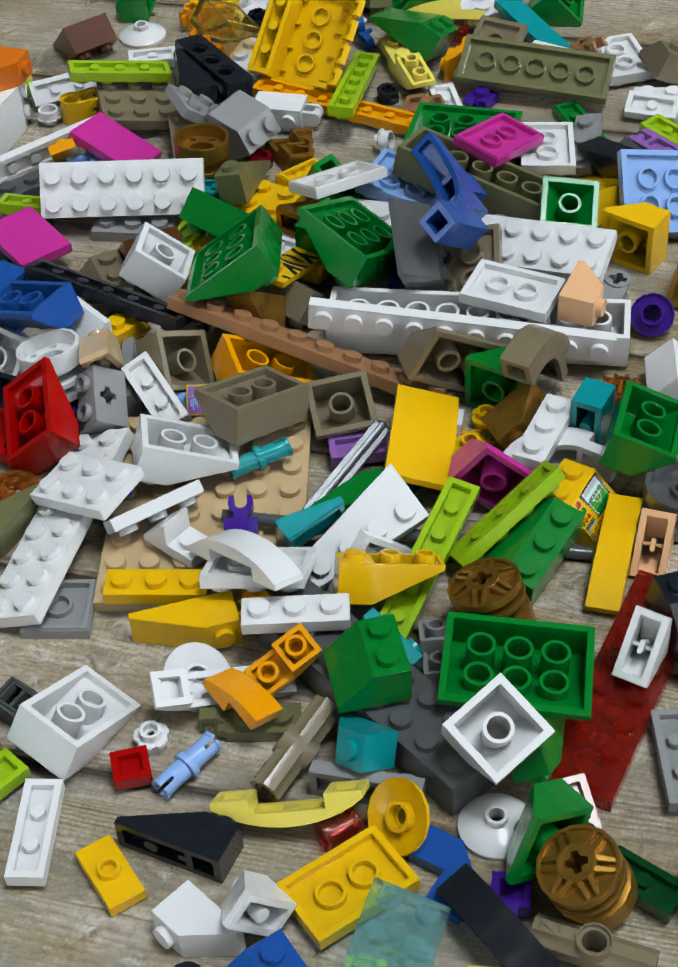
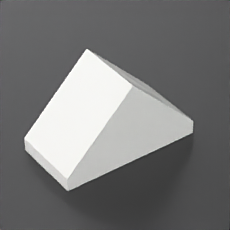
M636 605L611 675L648 688L668 652L672 618Z

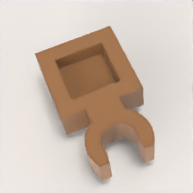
M594 35L580 38L568 48L598 52V48L606 46L607 43L603 35L597 37Z
M428 93L408 95L400 109L415 113L419 102L445 104V101L441 94L432 96Z

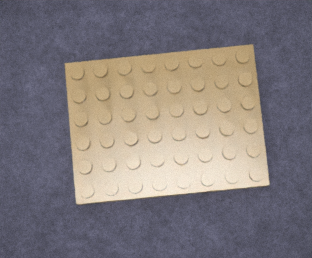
M307 415V420L294 424L291 428H283L272 432L267 437H259L248 441L245 445L237 446L238 456L250 452L251 447L256 445L262 447L286 436L291 445L293 455L268 464L267 469L262 471L260 469L254 470L235 480L232 479L228 471L171 485H147L140 481L131 491L132 496L130 498L126 497L112 512L108 520L198 479L204 492L195 495L197 502L185 508L188 509L190 526L207 537L224 531L221 514L223 509L229 510V496H234L235 506L242 508L247 504V495H251L254 502L253 512L286 516L302 510L303 506L308 502L313 427L311 415ZM191 416L193 420L190 423L210 426L205 416ZM128 417L129 428L135 436L139 417ZM133 441L122 461L123 463L133 464ZM177 504L166 509L168 515L179 510ZM165 517L152 523L149 522L148 518H145L136 523L139 529L122 537L119 536L118 531L109 535L106 532L93 601L95 612H137L167 605L104 604L102 595L107 569H190L144 540V534ZM259 526V536L267 539L277 547H287L277 535L275 528ZM205 559L194 569H203L208 560ZM210 589L209 594L218 593L213 591L212 589ZM231 589L237 611H240L241 605L236 601L246 589ZM265 589L272 597L286 596L291 593L281 591L280 589L277 591Z

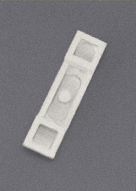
M228 529L189 545L191 553L206 560L212 561L226 556L250 567L253 582L273 591L303 579L301 570L281 549L267 539L250 531Z
M250 665L232 668L244 673V670L248 668ZM186 668L150 672L148 675L155 710L194 711L207 707L217 706L219 708L218 703L202 683L204 679L229 668L186 672ZM295 680L274 696V698L295 693L297 691Z

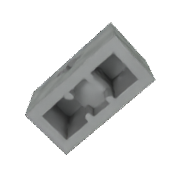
M92 364L76 377L75 390L78 397L77 419L79 420L80 433L92 435L109 429L128 428L125 372Z

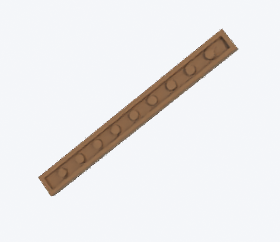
M181 289L168 297L167 309L343 375L366 370L369 385L395 394L398 384L450 396L455 394V391L409 380L404 371L391 368L384 361H373L362 357V354L357 351L343 350L335 347L328 340H317L308 337L301 330L284 328L279 326V323L274 320L260 319L252 316V313L248 310L228 307L221 300L203 299L188 302L185 298L186 289Z

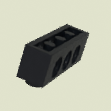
M202 34L175 40V50L180 48L218 83L217 98L221 102L238 90L245 92L251 97L253 96V76Z

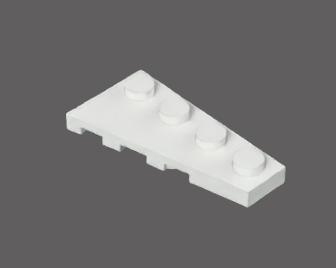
M391 463L312 546L316 547L317 560L308 581L311 580L322 590L328 587L334 579L335 552H345L346 549H349L360 529L396 542L426 522L429 514Z

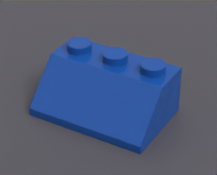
M10 280L0 288V325L30 327L41 330L70 329L75 325V321L84 314L71 282Z

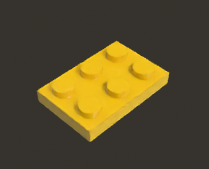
M374 824L276 883L297 903L292 915L320 951L421 888L420 878Z

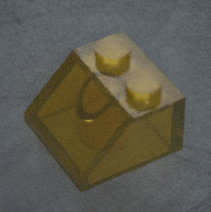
M199 0L189 21L196 28L197 34L215 37L222 42H227L228 40L238 43L258 35L260 26L238 5L219 0Z

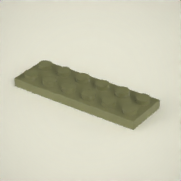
M467 34L456 74V82L606 105L616 63V55Z

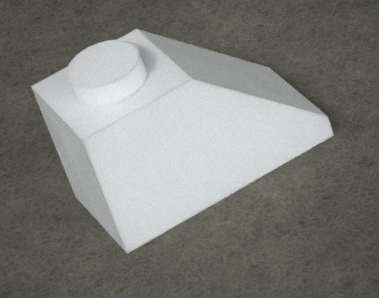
M244 870L232 883L230 892L222 902V924L229 930L267 937L282 929L297 903L267 875Z
M189 880L185 881L151 910L155 926L153 929L155 938L165 949L172 947L182 957L238 956L246 949L244 932L226 929L222 924V909Z

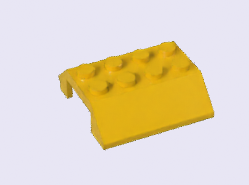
M269 0L247 70L259 76L275 78L333 93L334 88H337L343 73L341 67L346 64L351 49L349 43L354 40L359 25L357 19L362 16L366 0Z

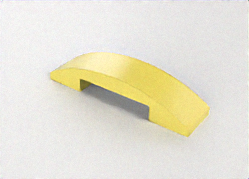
M369 779L331 782L323 793L324 798L259 804L256 789L219 792L209 804L210 811L218 815L228 816L234 821L246 825L270 828L296 827L316 823L342 813L361 800L370 785Z

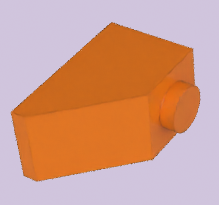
M0 46V92L21 86L32 74L33 64L29 58L28 50Z

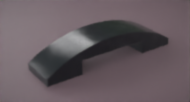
M467 863L435 889L503 967H560L523 922Z

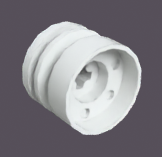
M66 328L50 329L32 335L20 343L16 349L15 356L21 373L43 357H47L54 367L69 403L78 399L75 390L76 377L86 369L80 365L78 359L79 337L77 333Z

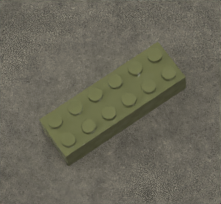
M421 126L397 146L392 175L401 178L406 183L422 187L429 193L436 194L430 179L411 152L429 131L434 132L465 172L472 174L488 194L481 201L488 210L487 214H503L506 217L540 220L542 175L511 162H506L494 168L453 145V138L425 126Z

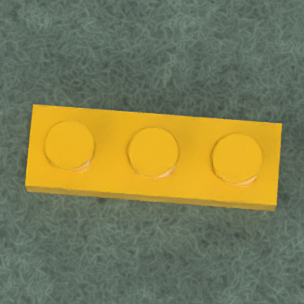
M107 569L102 595L104 604H171L209 595L210 589H200L199 575L202 569Z

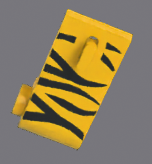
M295 246L281 255L279 277L272 285L285 288L298 278L314 284H320L327 279L329 272L326 270L318 254Z

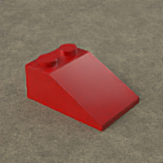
M43 357L3 387L8 463L38 476L58 462L63 456L67 455L69 451L72 452L80 446L78 420L49 358Z

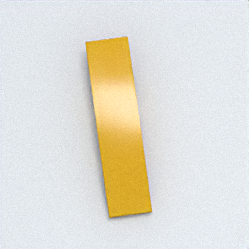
M609 493L591 571L585 611L620 617L643 498Z

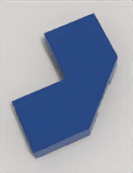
M430 824L427 838L417 851L409 855V860L439 875L423 900V908L459 926L462 920L435 889L465 863L472 868L463 840Z

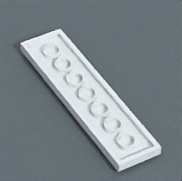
M129 427L109 429L92 435L83 433L79 435L80 446L72 452L122 462L134 439V435ZM38 506L34 517L26 528L19 545L13 552L12 558L0 577V628L41 624L94 518Z

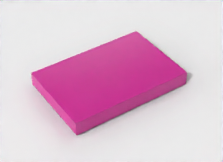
M101 112L71 130L68 139L73 138L77 145L102 161L161 159L163 152Z
M502 112L454 135L452 144L496 168L541 145L544 135Z
M31 206L0 219V251L17 266L25 268L26 265L39 259L51 262L73 251L71 243Z

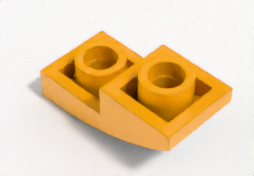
M466 36L463 37L461 44L457 45L456 48H448L445 57L441 58L440 72H444V82L449 83L454 80L452 75L461 59Z
M73 138L59 139L53 145L48 146L54 162H62L68 157L81 154Z
M299 623L271 644L273 649L246 668L244 673L259 683L274 697L302 674L323 651L304 626Z
M232 667L204 679L202 683L223 711L233 707L250 730L279 717L283 710V707L259 683Z

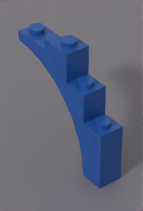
M429 131L411 152L430 179L437 194L438 202L419 220V223L435 244L470 250L489 230L482 221L488 210L481 203L488 194L472 174L465 172L434 132Z

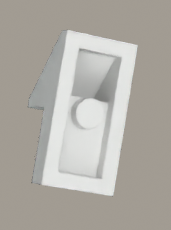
M182 508L166 516L144 534V540L190 569H194L205 560L189 550V545L207 536L190 526L187 508Z

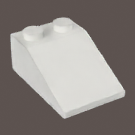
M25 82L21 86L0 92V155L7 153L26 132L28 120L32 119L30 104H25L24 98H27Z
M140 413L132 444L133 465L140 466L145 475L140 480L142 483L147 485H171L239 468L237 446L231 445L228 441L216 436L211 426Z
M84 665L21 703L6 738L43 765L52 774L64 781L85 767L139 711L141 705L93 669Z

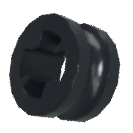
M384 83L377 87V101L379 104L391 106L399 102V86L393 83Z

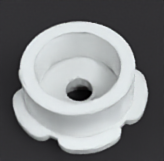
M44 104L38 108L37 119L46 126L57 124L58 120L62 117L58 106L55 104Z
M381 128L378 134L374 136V145L377 150L382 152L384 148L395 149V136L392 130Z
M148 720L143 722L140 728L134 730L133 741L138 743V746L146 745L148 755H155L166 748L169 729L163 722L158 723L155 720Z

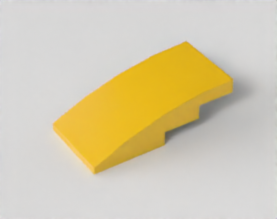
M398 384L389 438L386 445L384 470L391 463L405 483L442 491L448 479L451 458L455 449L459 398Z

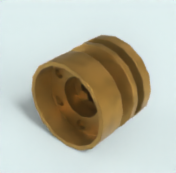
M208 123L191 124L176 131L173 137L174 153L177 159L204 158L205 179H215L214 176L221 165L230 160L228 156L230 153L229 134L221 126Z
M490 557L469 563L457 571L448 583L447 593L455 612L527 620L536 619L530 599L526 594V587L522 581L521 573L516 564L506 558Z
M589 824L569 825L556 831L542 845L536 858V877L541 890L553 903L554 908L565 921L580 926L591 922L600 923L610 930L619 926L631 914L637 901L638 882L615 840L603 829Z

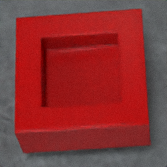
M146 745L109 753L116 792L152 784L153 777Z

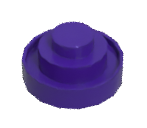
M644 294L636 299L631 307L632 326L636 332L644 337H660L667 333L674 323V307L670 300L662 294Z

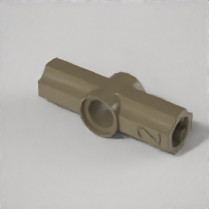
M316 694L295 724L291 723L272 748V755L262 765L250 783L261 797L278 802L298 773H302L322 747L320 743L339 720L340 713L338 714L336 704L333 701Z
M538 913L531 927V933L553 958L574 964L575 967H657L660 950L615 937L606 926L600 923L591 922L580 926ZM587 948H596V949L600 950L601 952L594 953V952H590V951H588V950H586V949H587Z

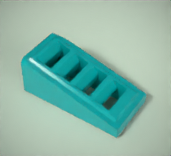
M339 496L281 517L274 521L275 531L287 547H301L341 517L345 512L344 500Z

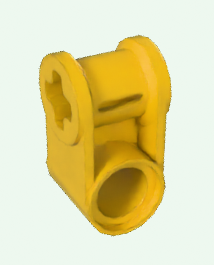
M95 87L67 92L59 98L62 121L67 125H73L100 112Z

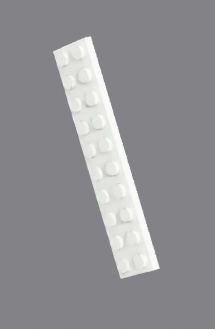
M355 198L391 226L388 202ZM489 214L482 218L485 225L499 223L502 228L503 264L566 278V280L570 277L578 261L581 260L587 263L602 283L618 239L617 231L612 229Z

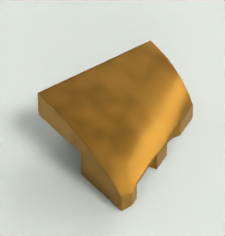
M291 128L289 138L268 140L265 143L264 149L273 154V160L285 171L314 157L313 128Z

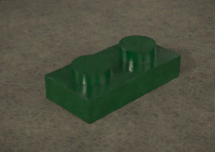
M619 845L618 847L622 855L632 868L638 882L637 901L635 904L664 922L669 923L678 910V878Z

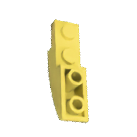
M461 0L432 1L407 9L410 11L445 15L452 19L454 24L455 19L465 20V25H477L485 10L461 9Z
M391 36L379 38V47L387 59V69L402 87L416 89L436 84L435 77L419 52L413 53Z

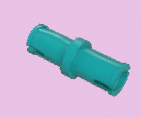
M283 436L281 439L262 447L256 445L251 447L250 452L238 456L239 468L229 471L232 479L235 480L257 469H260V471L268 468V464L287 456H292L293 451L286 436Z

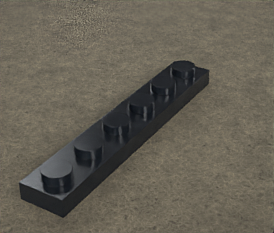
M39 259L25 266L24 277L34 281L71 282L76 295L85 298L86 302L110 307V310L115 313H126L135 316V319L140 322H151L160 325L165 331L179 330L191 323V317L167 309V303L53 262Z

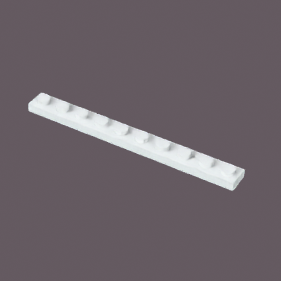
M310 297L308 308V328L404 340L408 339L411 332L438 327L508 345L521 328L528 324H536L564 333L568 337L570 347L565 354L566 359L612 364L617 342V333L316 297Z

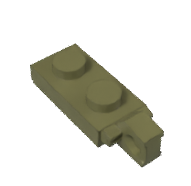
M279 703L283 707L279 717L250 730L233 707L225 711L220 706L219 708L217 706L199 708L198 725L200 734H203L205 731L217 733V736L225 737L227 742H278L290 724H295L302 714L301 703Z

